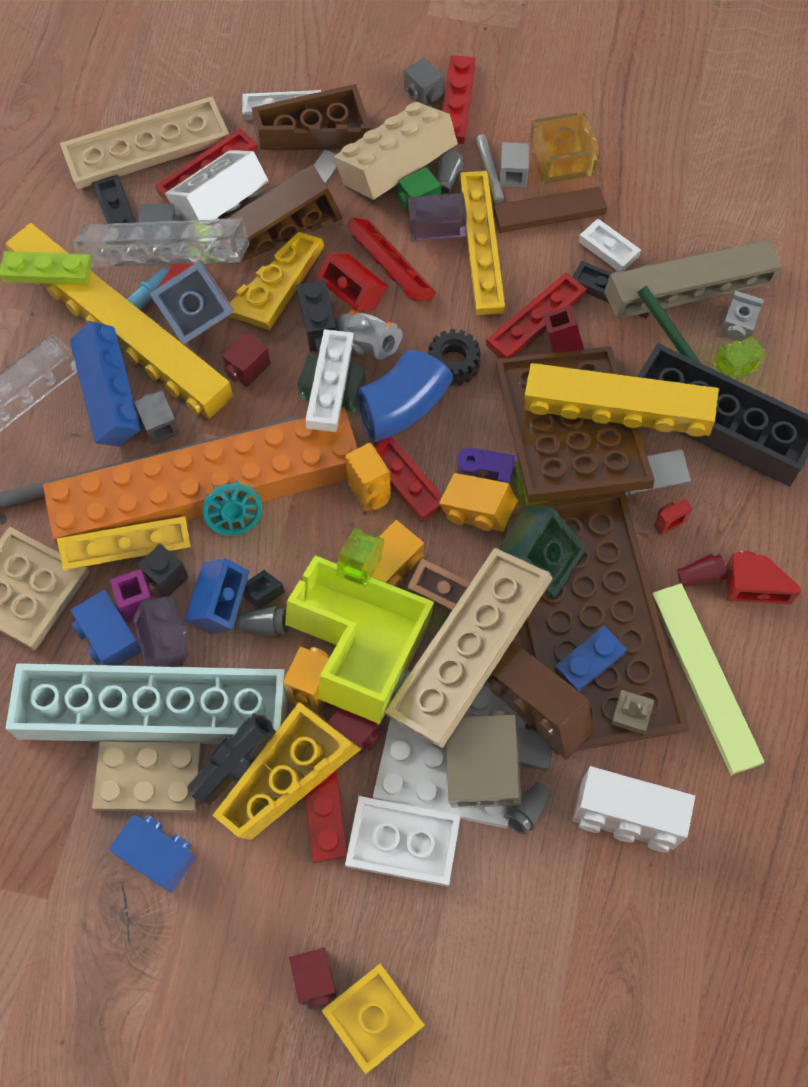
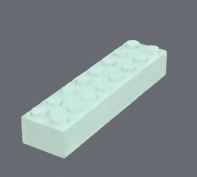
M16 664L6 730L18 740L221 744L227 736L231 738L253 713L264 715L272 722V726L277 732L286 720L287 694L283 685L286 673L284 669Z

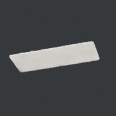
M324 150L314 164V167L325 183L337 167L333 157L336 154L328 150Z

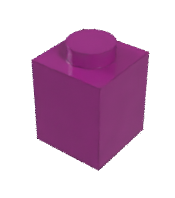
M142 569L110 579L118 608L127 622L158 611L150 584Z

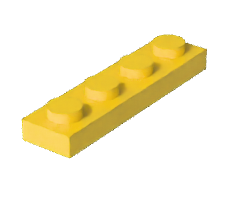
M185 516L57 538L63 570L148 555L160 543L168 551L191 547Z

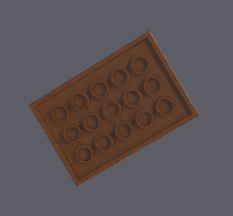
M611 346L496 359L495 368L527 503L653 488L655 479L638 427L631 428L624 424L613 422L597 423L592 419L585 418L567 419L561 415L549 413L538 415L525 410V391L531 363L621 375Z

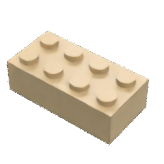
M415 102L409 104L406 110L400 114L386 119L383 125L366 132L355 143L344 146L342 151L333 157L343 185L374 200L397 185L398 180L418 171L458 143L450 114Z

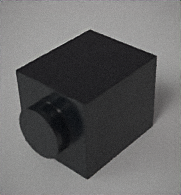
M161 543L137 564L138 569H142L149 584L165 599L189 578L183 563Z

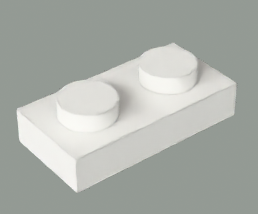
M600 219L593 222L579 236V243L617 271L626 270L640 256L641 249Z

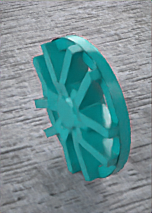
M236 481L235 483L220 487L215 486V490L209 495L207 494L203 505L204 519L207 525L219 534L239 535L252 529L261 518V499L250 485L246 486ZM231 490L230 495H228L225 491ZM239 490L244 491L240 497H236ZM219 495L224 500L219 501L215 497ZM251 495L255 500H247V499H248V497ZM210 504H212L213 506H215L214 508L208 510ZM255 507H257L256 511H255V510H248V509H246V508H255ZM220 515L213 521L210 519L211 517ZM243 518H253L246 525ZM239 521L241 527L233 529L232 522ZM228 522L229 529L222 528L219 525Z

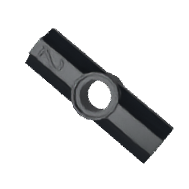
M253 713L231 738L227 736L209 757V762L187 786L191 791L192 797L200 804L207 803L210 805L232 781H238L251 766L255 759L254 757L275 735L276 731L272 726V722L264 715Z

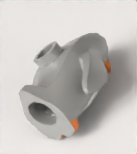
M354 309L339 316L335 323L337 331L354 333L351 353L360 358H363L365 354H370L382 360L395 353L403 338L401 328L397 327V324L393 322L385 323L375 316L358 313Z

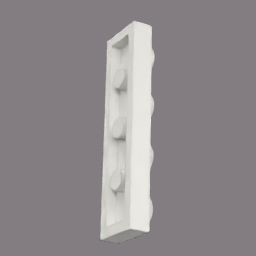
M324 329L305 420L306 429L337 432L353 347L354 333Z

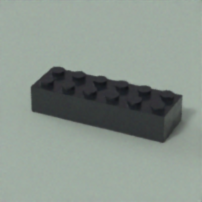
M657 343L637 377L719 388L715 422L710 436L695 437L685 432L679 433L790 487L808 457V414Z

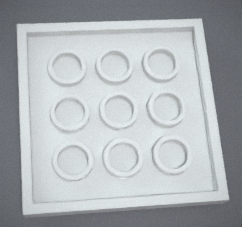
M406 671L396 691V694L405 682V680L407 679V677L409 676V674L411 673V671ZM487 686L481 688L466 711L474 713L475 716H489L490 712L497 710L508 711L509 715H516L518 727L525 729L526 722L504 701L495 696ZM390 718L373 799L461 815L460 819L507 829L509 818L507 820L504 818L508 811L507 806L452 808L448 802L447 742L441 748Z

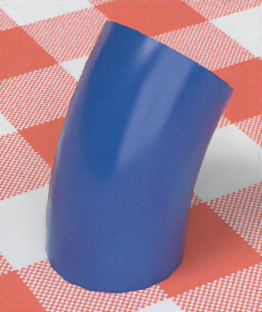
M410 350L405 351L397 364L383 377L357 389L358 409L363 427L370 441L374 444L392 437L424 417L443 397L452 383L453 374L450 369L440 360L429 354Z

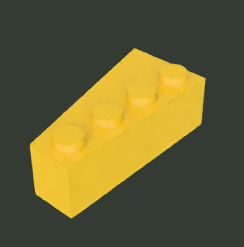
M299 702L212 816L238 838L252 840L360 751L361 748L310 708Z

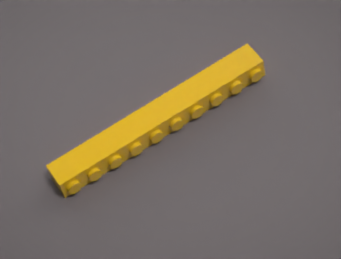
M29 223L5 243L10 252L69 254L32 223ZM90 271L88 285L35 283L37 285L43 284L55 300L61 299L65 302L68 310L75 316L81 315L86 324L92 321L113 326L119 347L124 351L126 357L135 365L137 363L141 364L148 376L154 381L159 379L163 382L165 388L175 398L180 396L185 400L187 407L194 414L198 415L201 413L210 420L234 397L230 382L92 271Z

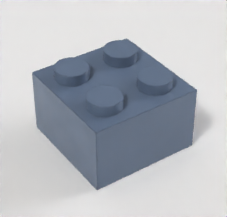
M203 261L197 262L149 293L183 344L235 311Z

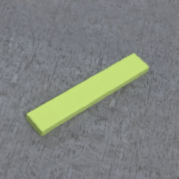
M682 583L653 592L652 595L658 616L730 775L732 776L762 765L764 759Z

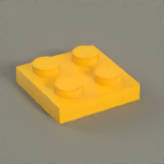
M381 963L321 1010L365 1075L425 1026Z

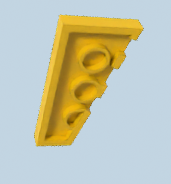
M301 232L294 235L274 255L275 260L271 264L263 265L256 272L257 277L248 286L243 284L236 291L237 296L230 302L235 311L227 317L271 330L297 290L296 285L301 284L325 247L323 240Z

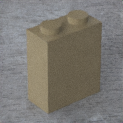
M503 710L492 711L489 713V716H475L471 712L464 714L447 741L448 802L452 808L522 805L518 723L515 714L509 715L508 711Z

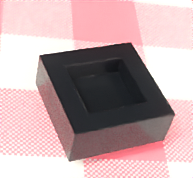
M263 570L246 582L243 597L258 609H262L284 594L285 590L282 582Z

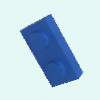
M603 626L555 665L554 670L564 681L580 692L621 658L627 649Z

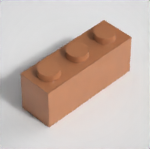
M422 558L408 588L453 610L471 582Z

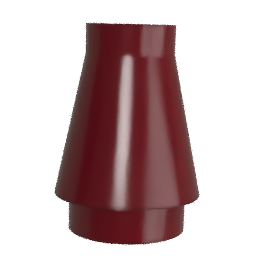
M710 553L685 567L678 568L677 575L683 587L720 584L721 580L727 579V570L720 554L713 556Z

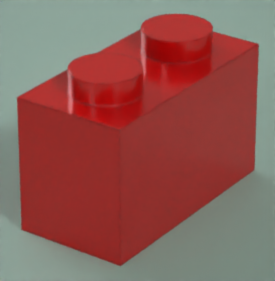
M328 253L316 277L318 280L325 279L326 287L355 311L375 310L388 287L386 283L349 253Z

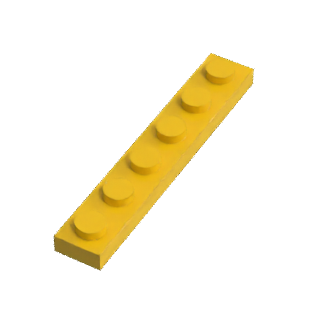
M460 172V186L476 316L504 314L505 302L488 172Z

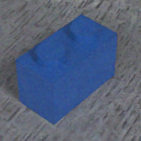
M226 558L202 563L184 622L209 634L233 630L250 571Z
M106 590L71 609L76 618V621L71 624L81 640L85 637L88 638L92 646L87 648V651L96 665L103 663L108 666H119L143 651Z
M133 814L108 850L172 893L196 859L189 851L192 845L176 833L172 838L166 836L161 832L164 826L151 816L146 815L143 820L136 814Z

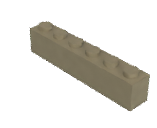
M769 240L749 242L738 247H726L715 252L698 253L691 257L675 258L655 265L647 264L627 271L619 270L610 274L604 293L616 319L650 312L637 293L646 285L662 308L665 309L732 294L735 291L741 292L772 285L782 265Z

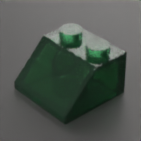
M526 506L498 547L499 550L549 572L552 581L544 591V594L551 598H556L587 549L555 509L544 506Z

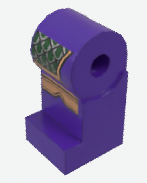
M466 448L457 457V473L505 482L511 486L516 455L484 449Z

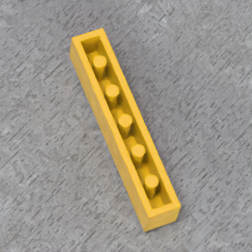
M531 363L525 391V410L538 415L549 413L561 415L567 419L585 418L592 419L597 423H621L631 428L642 426L655 428L660 432L678 431L695 437L710 436L715 422L719 388Z

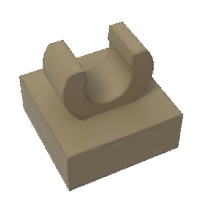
M621 690L611 725L644 735L647 730L654 700Z

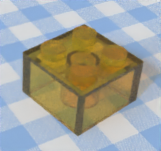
M585 111L532 120L530 146L543 184L596 175L600 151Z

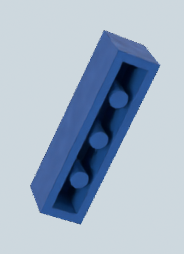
M89 321L70 339V344L94 441L96 444L120 447L137 434L141 427L115 328Z

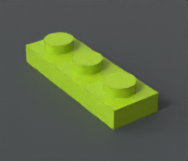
M4 251L0 267V279L2 282L88 285L92 260L89 254Z

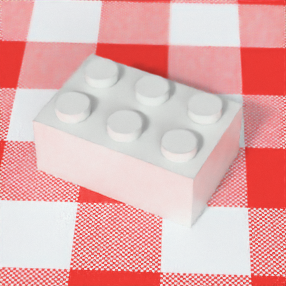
M229 150L167 191L165 195L170 203L174 204L176 214L181 215L182 223L195 224L207 228L219 221L218 216L224 212L229 213L241 206L240 201L246 197L251 198L261 193V187L267 184L269 180L253 151Z
M590 766L580 784L572 821L580 823L579 828L585 831L599 833L601 829L614 833L613 837L617 840L633 843L634 839L648 843L647 847L652 850L669 852V849L674 850L688 837L695 795Z

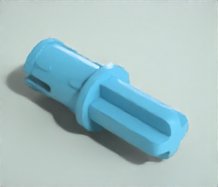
M161 268L148 281H142L140 288L127 300L139 310L144 308L153 300L149 293L160 286L169 270Z

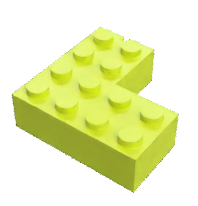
M315 555L304 572L302 581L299 580L287 600L285 625L337 645L320 674L317 699L380 724L385 715V710L391 703L429 627L434 601Z

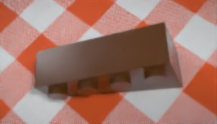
M512 641L485 682V685L567 760L593 733L589 699Z

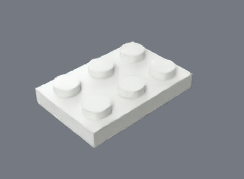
M359 796L345 867L449 887L461 815Z

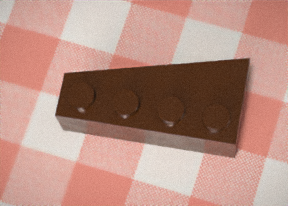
M356 84L252 107L254 129L261 150L343 148L348 144L355 143L366 132L371 130Z
M312 164L282 184L275 186L258 199L251 201L239 211L227 216L226 219L218 223V226L236 256L243 262L273 249L278 241L288 242L298 232L308 228L313 232L322 228V222L333 219L336 222L343 219L327 185Z

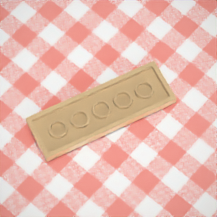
M211 96L60 143V146L78 190L91 186L92 182L117 174L118 177L211 148L229 136V132L214 98Z
M494 548L385 710V714L443 748L552 581L550 573Z

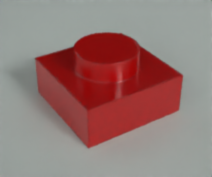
M686 499L677 504L670 502L658 511L659 515L654 527L660 535H663L687 522L693 508Z

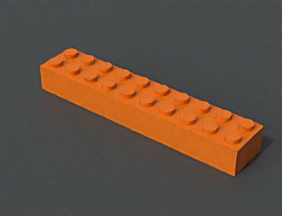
M345 407L341 408L337 432L306 429V417L45 483L43 484L53 540L58 546L57 538L182 516H185L186 522L204 518L203 505L207 494L209 495L215 490V486L220 487L235 483L236 481L246 486L250 485L259 495L261 502L348 480L345 457L346 454L358 448ZM231 490L225 492L230 495ZM239 490L236 497H240L244 491ZM219 495L215 497L219 501L224 500ZM250 495L247 500L255 499ZM210 504L208 510L214 508L215 506H213L212 504Z

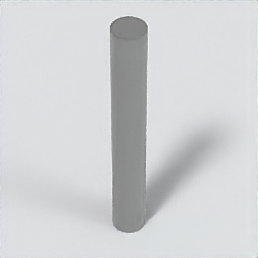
M481 134L477 136L476 141L484 170L488 172L489 187L494 204H501L504 202V196L487 137Z

